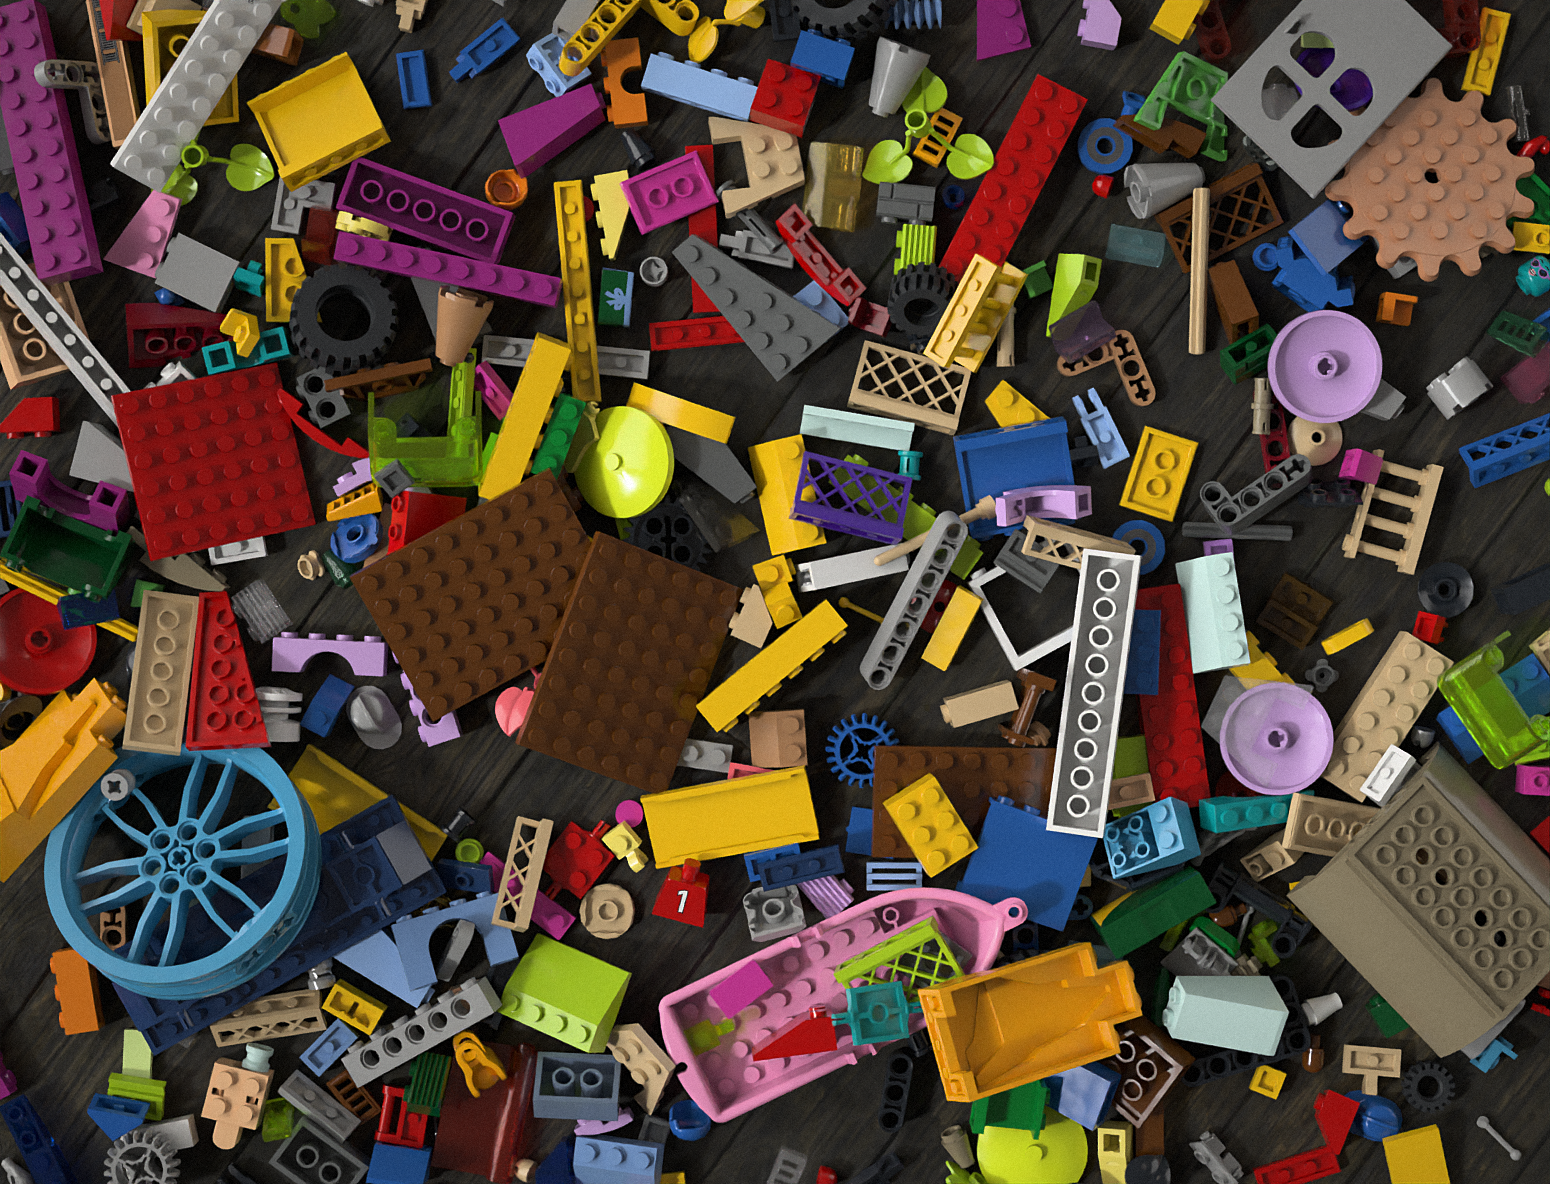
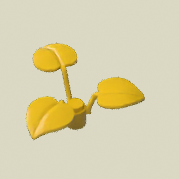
M727 0L724 9L726 19H714L711 21V18L707 16L700 19L689 38L688 53L690 61L699 64L713 52L718 41V25H735L739 27L742 23L755 29L758 28L765 17L764 8L758 5L764 0Z

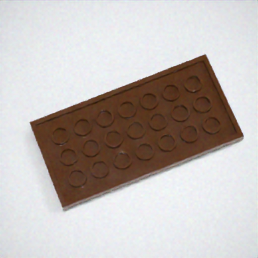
M874 745L871 856L916 858L883 805V802L928 773L936 778L975 843H977L991 805L988 801L989 797L998 799L999 795L1014 800V805L1024 808L1025 804L1040 809V815L1048 817L1057 747ZM973 852L963 858H971Z

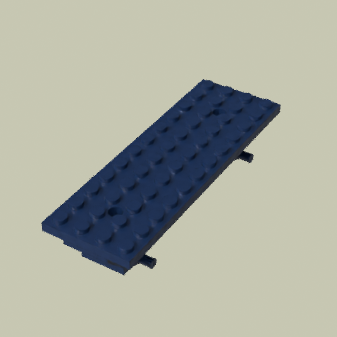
M393 794L320 834L322 848L321 877L312 909L292 943L262 972L243 984L225 992L191 1000L151 998L129 991L115 982L112 983L136 1028L142 1033L154 1056L447 892L445 885ZM288 853L238 880L233 885L241 889L262 910L273 899L280 885ZM223 890L211 897L223 921L234 932L237 931L239 933L242 926L248 920L255 917L253 915L255 912L243 901ZM201 902L188 909L184 938L173 966L187 964L208 957L222 950L232 940L211 919ZM170 919L155 927L140 964L158 967L168 935ZM133 940L115 949L114 952L127 958Z

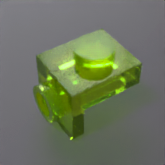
M1262 921L1251 929L1253 933L1248 938L1255 947L1251 950L1254 956L1257 957L1261 964L1265 962L1268 966L1272 967L1280 962L1265 937L1276 931L1278 927L1271 921L1268 923Z

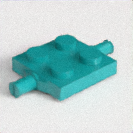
M902 981L846 989L847 1012L832 1014L831 1019L842 1018L841 1020L832 1021L834 1026L849 1023L853 1046L910 1038L908 1030L909 1014L923 1013L922 1007L914 1008L921 1006L920 1001L907 1003L903 993Z

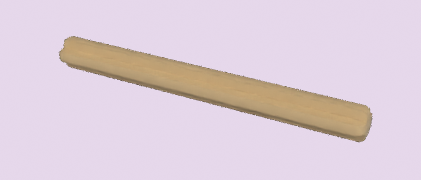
M1202 187L1193 190L1189 353L1191 354L1205 353L1210 190L1209 188Z

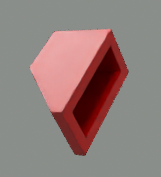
M1328 1089L1324 1090L1323 1094L1319 1092L1313 1105V1108L1317 1109L1314 1116L1329 1152L1339 1155L1360 1103Z

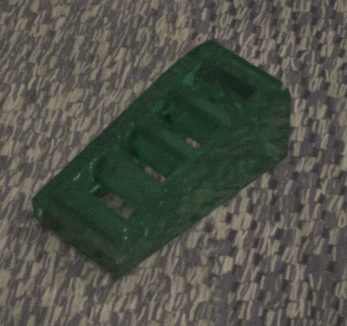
M1503 310L1487 330V335L1534 359L1550 338L1549 328ZM1504 321L1509 322L1503 331L1498 330ZM1514 325L1517 326L1511 335L1508 334ZM1522 329L1525 330V333L1522 335V337L1518 338L1517 336L1520 334ZM1530 334H1533L1534 336L1530 342L1526 341Z

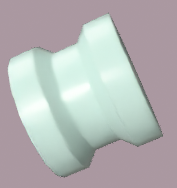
M247 1043V1057L243 1059L242 1067L256 1072H268L270 1067L268 1060L273 1055L274 1049L263 1044Z

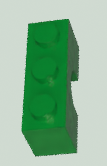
M560 392L559 397L555 398L552 406L554 408L552 416L544 431L538 450H535L532 458L534 461L530 470L531 473L538 474L550 468L556 480L558 479L586 405L584 400Z

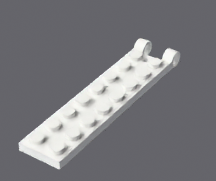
M214 0L110 164L117 170L160 193L182 159L183 149L190 145L191 140L195 139L279 6L286 0H254L251 3L248 0Z

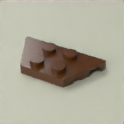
M428 358L404 364L393 362L384 365V368L375 370L372 368L360 369L356 374L324 380L325 390L328 393L339 390L340 396L353 398L360 402L416 391L420 386L419 384L426 379L425 372L432 371L431 359Z

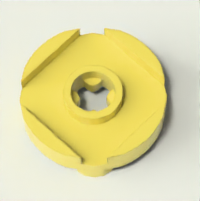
M339 211L335 227L347 233L352 232L360 236L384 241L390 240L393 229H389L385 225L363 217L354 218L353 214Z

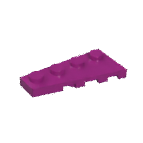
M977 0L976 62L1031 48L1020 0Z

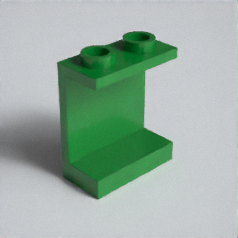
M1044 1078L972 1101L969 1121L972 1133L984 1134L985 1126L1030 1130L1033 1139L1039 1140L1040 1130H1044L1046 1126V1114L1043 1113L1044 1104H1049L1050 1088L1046 1086Z

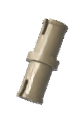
M1254 378V403H1251V409H1254L1252 434H1270L1271 409H1274V404L1271 403L1272 387L1269 378Z

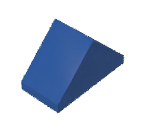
M95 1093L87 1113L106 1135L114 1141L143 1123L150 1108V1103Z

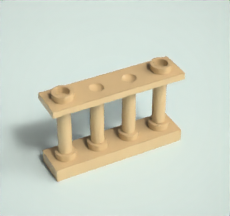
M1380 449L1373 450V454L1383 458L1384 451ZM1383 460L1380 471L1418 481V485H1421L1419 495H1415L1413 498L1377 488L1375 485L1365 482L1361 493L1363 505H1358L1350 535L1346 534L1343 541L1342 550L1345 551L1344 557L1355 558L1357 551L1394 561L1396 565H1399L1397 572L1414 575L1444 467L1431 464L1427 465L1426 469L1420 471ZM1371 498L1410 508V511L1413 512L1411 523L1403 524L1367 514ZM1364 524L1403 535V538L1406 539L1404 548L1396 551L1360 541Z

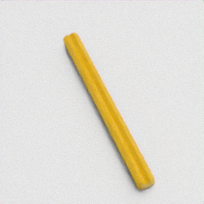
M0 560L1 579L132 642L137 640L138 626L24 571H21V573L11 571L5 567L6 563Z

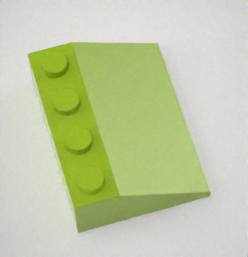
M538 933L507 982L500 1000L502 1006L497 1012L585 1052L602 1053L605 1051L632 973Z

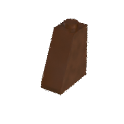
M1235 260L1219 262L1212 266V268H1209L1208 284L1229 344L1231 345L1258 329L1259 314Z

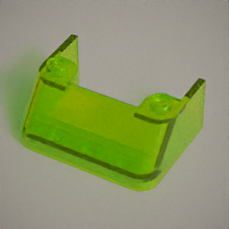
M476 391V416L459 418L453 426V437L398 438L396 426L392 420L382 417L377 418L374 392L368 393V442L372 482L376 486L382 487L374 478L375 473L398 458L415 479L414 484L409 487H467L478 484L483 477V409L481 391Z
M1508 630L1440 674L1437 678L1438 687L1489 762L1498 769L1508 767L1550 740V720L1540 714L1529 718L1497 673L1504 666V657L1496 644L1511 635Z

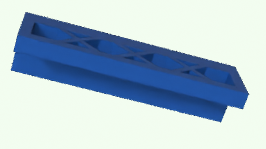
M1550 413L1459 448V453L1469 468L1470 481L1474 488L1549 460L1550 428L1548 425L1550 423ZM1528 431L1538 433L1537 437L1532 439L1523 438L1522 435ZM1502 441L1512 443L1511 447L1506 449L1496 448V445ZM1477 451L1486 453L1485 457L1475 461L1470 456L1471 453Z

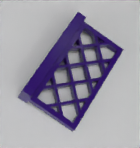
M805 451L788 519L897 545L903 536V523L912 478ZM809 460L819 462L825 472L813 479L807 470ZM838 468L846 469L852 479L840 485L832 472ZM828 475L836 489L824 495L816 482ZM864 475L873 476L878 486L867 492L859 478ZM805 476L809 481L806 484H804ZM892 481L904 484L902 495L895 499L886 487ZM855 482L862 496L851 502L843 488ZM810 485L819 496V499L812 503L801 500L802 490ZM882 489L889 502L878 509L869 495ZM839 492L846 506L841 509L832 508L826 498ZM864 498L873 510L867 516L859 515L853 506ZM899 500H901L900 507L897 504ZM892 505L898 514L897 523L887 522L882 516L881 511Z

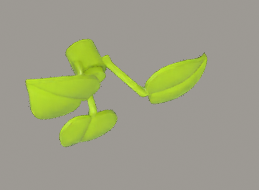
M925 67L902 102L903 108L907 113L905 124L909 129L905 132L906 144L904 150L901 144L894 140H885L878 143L868 156L862 176L875 184H880V182L899 183L903 181L913 168L912 160L906 155L910 151L912 136L923 138L931 134L949 151H952L947 157V167L950 173L959 179H972L991 170L994 166V156L988 144L979 136L963 134L957 138L955 147H953L934 130L926 112L935 113L939 111L946 103L948 93L943 81Z
M200 129L195 139L191 140L190 145L186 146L182 151L181 158L186 170H184L181 164H178L161 191L182 198L181 206L189 203L195 197L198 190L196 179L188 175L191 172V167H202L207 162L229 164L226 170L227 180L234 188L241 191L255 190L272 180L275 174L272 163L266 154L250 144L234 146L230 154L231 160L209 156L208 150L204 146L197 144L201 132Z

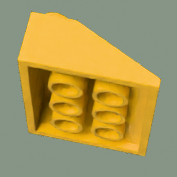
M166 9L142 12L147 105L207 11ZM237 73L203 126L239 122Z

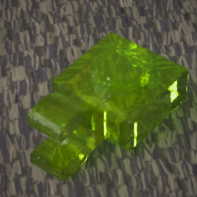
M707 1018L684 1029V1033L695 1056H698L721 1045L718 1036L735 1030V1025L731 1018H726L714 1025L710 1018Z

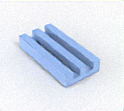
M867 862V890H902L922 887V866L920 862ZM872 868H916V873H872ZM872 879H916V884H872Z

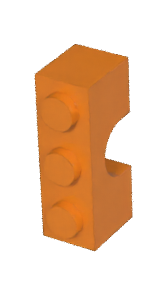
M638 37L611 40L605 46V49L600 51L602 67H608L609 77H604L605 94H611L612 105H607L608 121H614L616 129L649 125L645 94H630L622 88V81L626 74L631 71L642 70Z

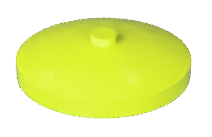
M628 406L605 409L599 412L596 419H594L600 439L587 449L579 467L574 473L577 486L589 505L606 516L614 518L641 516L658 505L670 486L674 471L672 443L663 425L647 411Z
M1044 1104L1043 1113L1046 1114V1126L1044 1130H1040L1039 1140L1033 1139L1030 1130L985 1126L984 1134H978L976 1145L978 1163L988 1184L1077 1183L1085 1169L1088 1154L1087 1139L1082 1125Z

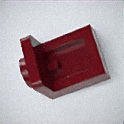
M857 297L855 303L849 309L848 323L858 329L884 338L887 337L892 322L886 307Z

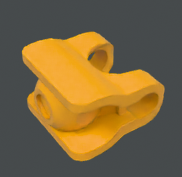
M465 1029L454 1036L453 1047L456 1052V1060L464 1071L467 1086L475 1098L480 1096L479 1089H487L493 1086L499 1080V1077L502 1080L507 1078L504 1065L492 1049L483 1045L477 1034ZM468 1037V1038H471V1039L473 1040V1041H471V1040L464 1041L463 1043H461V1044L459 1045V1042H460L463 1038Z

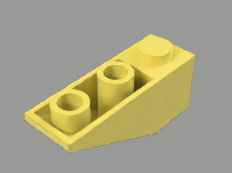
M627 170L594 176L595 184H590L593 201L599 200L600 211L596 212L598 228L604 227L605 238L601 239L603 255H609L610 261H615L631 211L619 184L629 179Z
M1106 1120L1098 1127V1158L1103 1184H1126L1124 1178L1125 1169L1133 1159V1124L1131 1122Z

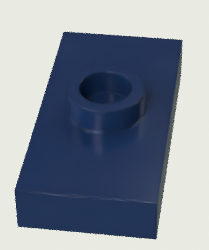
M443 858L437 863L439 877L446 888L479 893L488 891L490 894L495 889L492 865Z

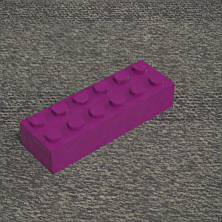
M361 157L352 161L336 206L339 211L353 214L354 217H363L380 223L397 233L469 259L499 265L516 218L512 212Z

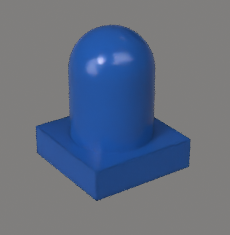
M1124 91L1122 94L1124 107L1121 116L1137 114L1146 101L1145 96Z
M166 288L154 292L160 304L180 306L185 303L182 296Z

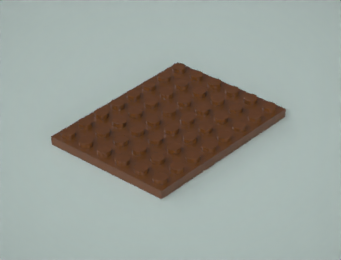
M547 468L350 575V579L431 719L435 721L547 660L591 542L551 469Z
M596 531L515 743L654 794L667 791L698 710L696 705L702 700L743 589Z

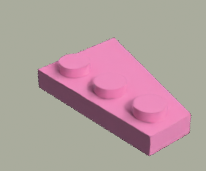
M153 190L103 260L156 278L155 272L159 264L164 260L182 198Z

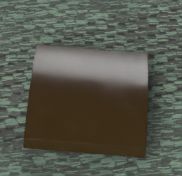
M1285 571L1255 621L1303 650L1318 629V624L1332 605L1333 599Z

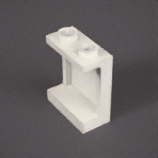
M1391 744L1360 788V791L1383 807L1421 766L1415 762L1416 759Z

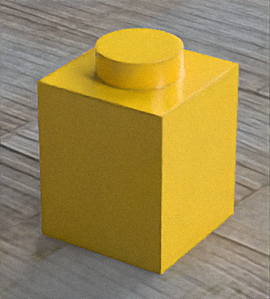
M787 581L762 591L765 603L777 629L803 618Z

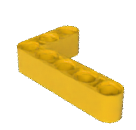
M605 0L565 44L560 56L559 68L567 76L579 75L640 7L679 36H687L692 33L699 17L698 7L690 0H664L667 2L666 4L659 2V0H622L626 1L628 5L620 3V0ZM679 16H684L688 18L689 21L683 20ZM602 19H608L612 23H606ZM585 38H592L595 42H589ZM573 56L579 61H572L568 57Z

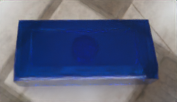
M114 589L107 601L101 600L100 603L84 598V593L62 596L58 599L57 609L64 631L120 618Z

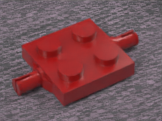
M601 819L591 832L584 830L574 821L570 822L545 855L542 869L553 880V883L544 892L546 897L549 896L548 898L553 901L562 888L570 890L580 899L585 896L615 857V854L605 847L601 840V837L610 828L608 823Z

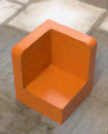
M1391 292L1380 294L1376 322L1409 326L1413 304L1418 302V297Z

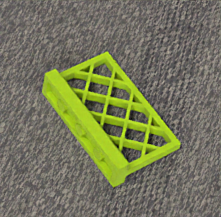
M934 916L838 964L833 974L839 984L842 983L845 989L853 988L850 981L856 978L868 980V985H872V982L878 984L893 982L896 970L913 974L910 985H902L903 991L908 992L906 996L907 1003L920 1001L918 989L912 988L916 975L931 979L930 986L934 985L935 981L941 983L965 976V973L941 935ZM935 938L941 948L939 956L923 952L924 943ZM905 953L918 956L915 967L910 968L898 964L900 956ZM921 957L937 962L934 974L917 970ZM943 963L952 966L956 975L950 978L936 975L939 964ZM881 965L893 968L890 981L875 977L876 968Z

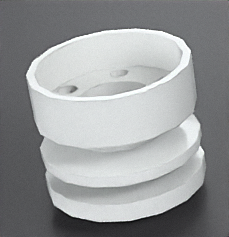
M280 687L256 688L270 741H300V722L288 719V715L301 712V707L290 706L289 701H302L303 694Z

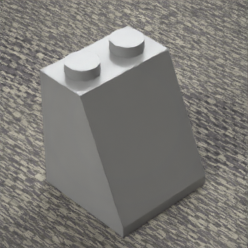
M83 421L69 475L97 483L102 480L134 492L122 441L103 425Z

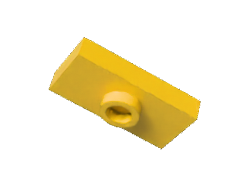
M1524 222L1512 223L1511 232L1516 242L1513 250L1550 254V225Z

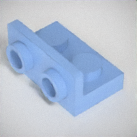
M551 33L534 43L526 56L532 69L537 71L545 81L547 89L558 97L566 94L568 90L588 79L592 73L586 67L577 76L572 77L563 74L559 68V60L567 41ZM573 56L568 57L572 61H579Z
M814 280L799 293L793 295L799 302L810 309H814L821 316L842 327V329L849 324L846 314Z

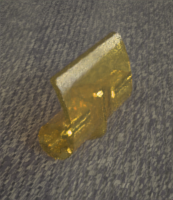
M812 142L810 144L802 212L813 224L812 226L826 227L841 232H854L856 209L861 189L862 178L860 176L864 148L832 143Z

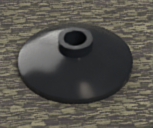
M1440 562L1430 566L1423 572L1418 582L1417 591L1422 606L1429 613L1442 617H1453L1462 613L1469 606L1473 598L1474 586L1469 573L1463 567L1451 562ZM1442 584L1448 588L1447 593L1444 595L1439 592V587Z

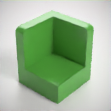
M1044 260L1022 270L1028 274L1022 286L1028 300L1054 287L1045 269L1046 264Z

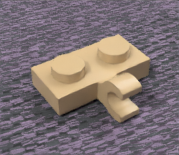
M1344 1045L1342 1072L1364 1074L1362 1094L1377 1095L1378 1076L1400 1078L1401 1049Z

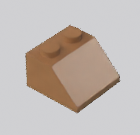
M803 708L755 711L748 714L752 766L793 767L808 765Z

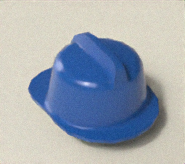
M1361 1090L1351 1091L1344 1095L1360 1103L1349 1129L1351 1133L1373 1141L1383 1142L1382 1138L1396 1135L1400 1130L1402 1114L1394 1102L1378 1095L1362 1094Z

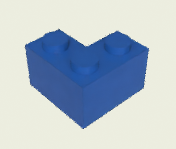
M808 29V32L801 30L791 60V66L821 76L820 82L843 89L854 58L855 48L850 47L851 43L844 39L835 38L832 41L823 38L824 33Z

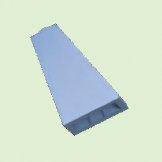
M386 927L332 956L416 1008L422 1002L428 1003L435 991L431 986L410 992L394 935Z

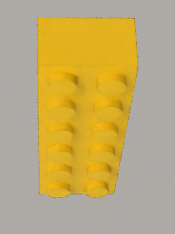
M537 332L478 486L480 497L490 500L521 483L523 475H529L534 461L532 460L533 456H531L532 450H538L544 435L542 434L543 430H541L543 422L548 424L554 409L552 408L553 404H551L553 396L559 397L564 384L563 378H561L563 370L569 371L574 358L569 343Z
M824 599L696 705L697 709L716 732L721 729L727 732L738 723L736 717L744 711L746 714H749L760 705L758 699L766 693L769 697L782 687L779 681L786 676L791 679L803 669L801 663L808 658L814 661L825 651L822 647L830 640L834 644L846 634L844 628L848 625L830 603Z

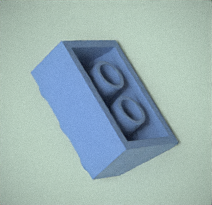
M600 1134L579 1135L576 1137L573 1161L576 1184H660L665 1144Z

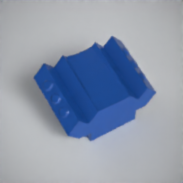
M1292 236L1279 238L1276 255L1278 266L1282 269L1271 283L1274 289L1307 312L1324 310L1329 302L1336 307L1353 305L1356 290L1353 276L1340 278L1338 265L1322 276L1300 247L1297 248L1296 241Z

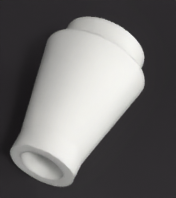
M1337 993L1306 999L1300 1005L1306 1025L1308 1026L1311 1024L1318 1025L1332 1013L1343 1007Z

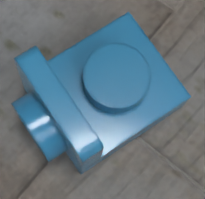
M1500 1036L1497 1040L1494 1039L1476 1058L1471 1059L1470 1062L1486 1073L1488 1069L1491 1070L1497 1065L1500 1059L1499 1054L1502 1051L1514 1060L1518 1055L1511 1051L1514 1045Z

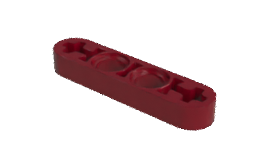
M1275 394L1271 396V403L1276 404L1277 409H1271V413L1277 416L1278 425L1275 429H1270V434H1259L1265 474L1276 467V465L1270 466V461L1286 460L1290 457L1283 407ZM1272 441L1280 442L1283 447L1282 453L1277 457L1270 455L1268 452V445ZM1279 483L1272 485L1274 488H1281L1283 484Z

